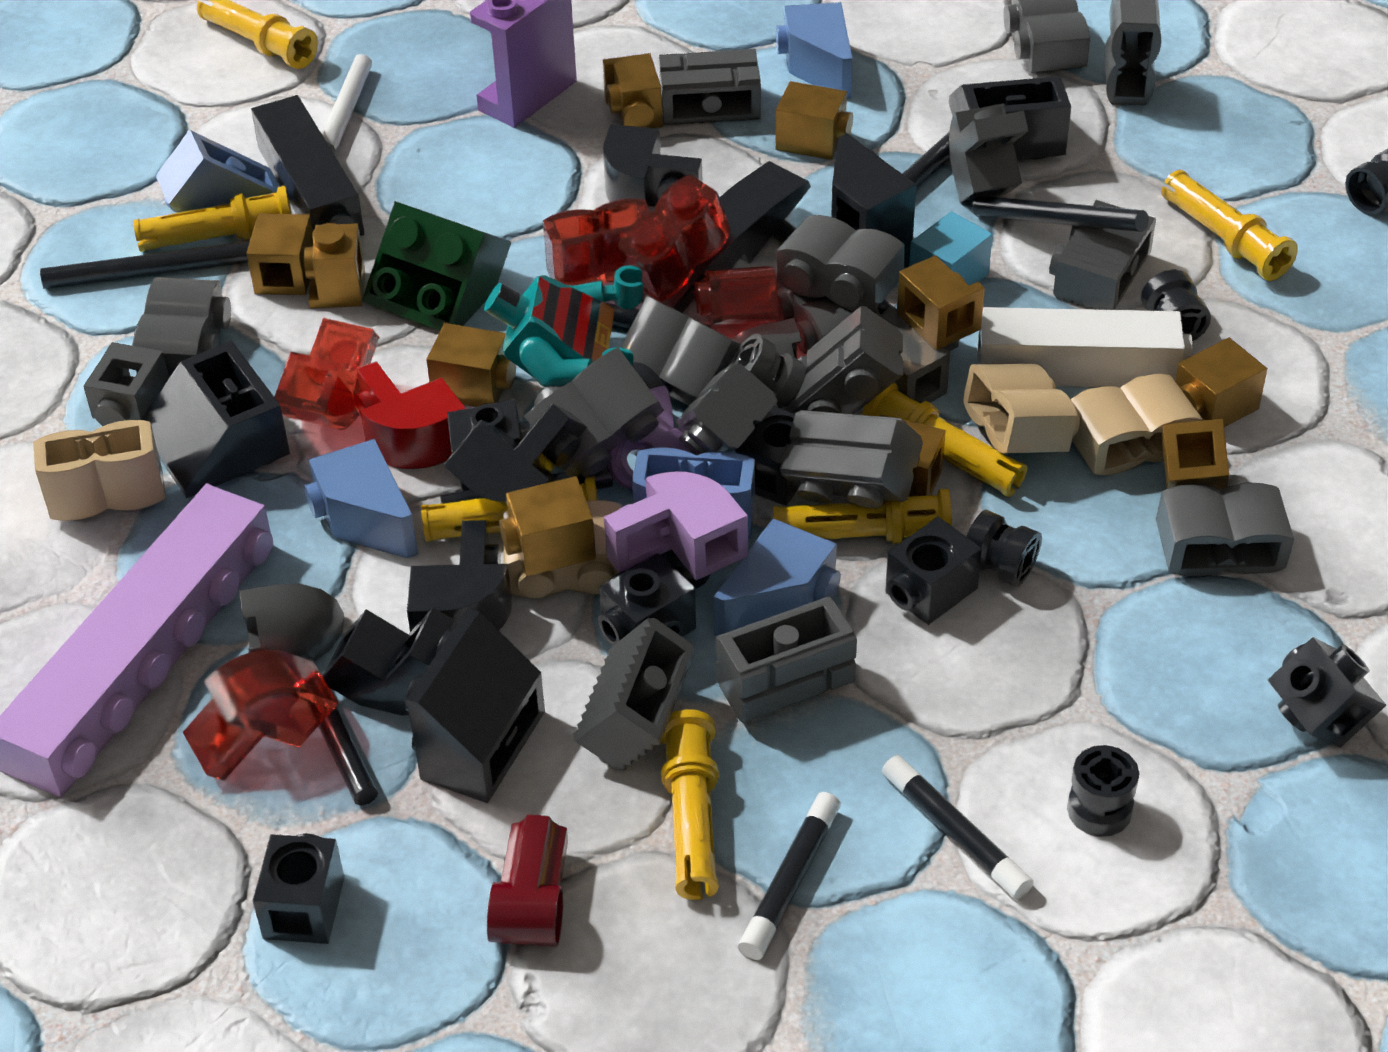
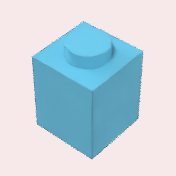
M951 211L911 241L909 267L936 255L953 272L959 273L968 285L980 282L989 275L993 234Z

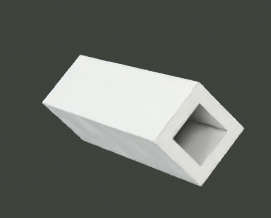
M983 307L981 330L978 331L977 341L978 364H1038L1053 379L1056 387H1122L1136 377L1151 374H1168L1175 381L1178 363L1192 356V336L1182 332L1180 311Z

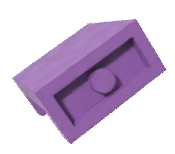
M486 0L470 11L471 23L491 33L496 78L495 82L476 95L478 111L515 128L577 82L571 0Z

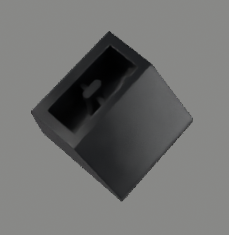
M1061 76L961 84L949 95V106L952 116L955 112L1003 103L1006 114L1024 111L1028 132L1013 143L1017 159H1042L1044 157L1066 155L1071 104Z
M846 133L838 139L832 181L831 217L848 224L854 230L874 229L897 238L904 244V269L908 268L910 245L913 240L916 184L905 174L900 173L877 156L871 149L866 148Z
M233 341L181 361L142 418V420L151 423L160 461L187 499L196 495L205 484L214 487L290 454L281 405Z
M471 608L466 610L454 630L448 629L439 641L435 658L423 675L418 674L413 678L406 692L405 708L409 711L413 734L412 749L416 752L420 780L488 804L545 713L541 671L480 611Z

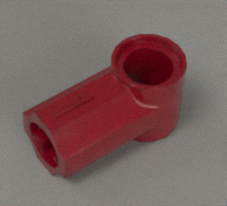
M526 815L524 820L511 824L501 882H493L489 895L487 911L488 942L558 947L563 921L564 899L561 882L568 846L567 827L558 825L550 816Z

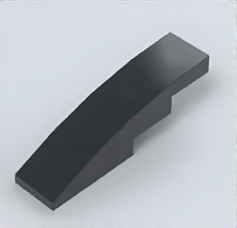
M768 161L737 182L702 211L647 268L642 276L644 290L641 302L643 303L646 296H649L683 313L703 287L714 292L740 259L749 264L753 261L811 188L809 181Z

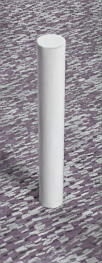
M359 54L354 58L322 133L334 155L372 67V60L363 54Z

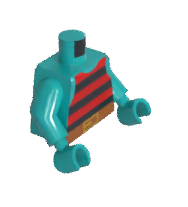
M623 266L615 272L614 285L605 286L602 280L573 286L565 285L546 275L537 276L522 295L500 282L490 293L485 303L484 311L508 325L502 350L508 360L535 378L543 387L548 388L553 385L564 386L570 383L594 361L617 348H609L615 308L608 305L607 302L614 301L617 306L623 309L636 308L643 299V272L637 266ZM619 348L633 366V353L628 349Z

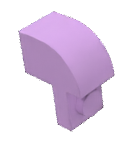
M675 471L645 478L647 498L634 504L625 505L618 511L604 516L607 558L618 573L636 566L656 553L661 555L669 550H673L694 579L698 580L748 557V515L723 486L700 474Z

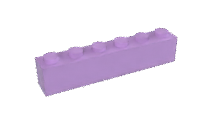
M209 484L203 486L0 715V772L60 798L63 797L78 778L88 773L95 761V757L110 739L128 725L133 712L147 695L165 681L169 669L184 651L198 642L206 625L223 605L229 604L234 599L239 586L257 565L264 563L268 558L274 545L265 505Z

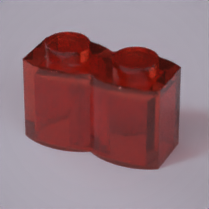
M691 174L673 183L662 194L654 211L636 220L623 234L618 249L625 266H637L642 270L643 291L657 301H664L679 292L691 278L695 266L713 257L726 243L731 228L718 192Z
M645 199L616 200L601 205L595 210H568L543 220L547 272L550 278L565 285L573 286L601 280L603 284L606 282L614 283V275L618 268L629 265L637 266L644 273L657 258L655 220Z
M759 266L706 270L703 272V281L694 282L696 314L706 316L707 323L711 324V326L778 321L777 278L774 267Z

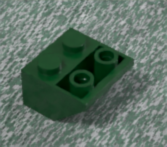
M395 201L362 302L437 330H441L444 323L464 326L487 301L490 293L498 284L512 241Z

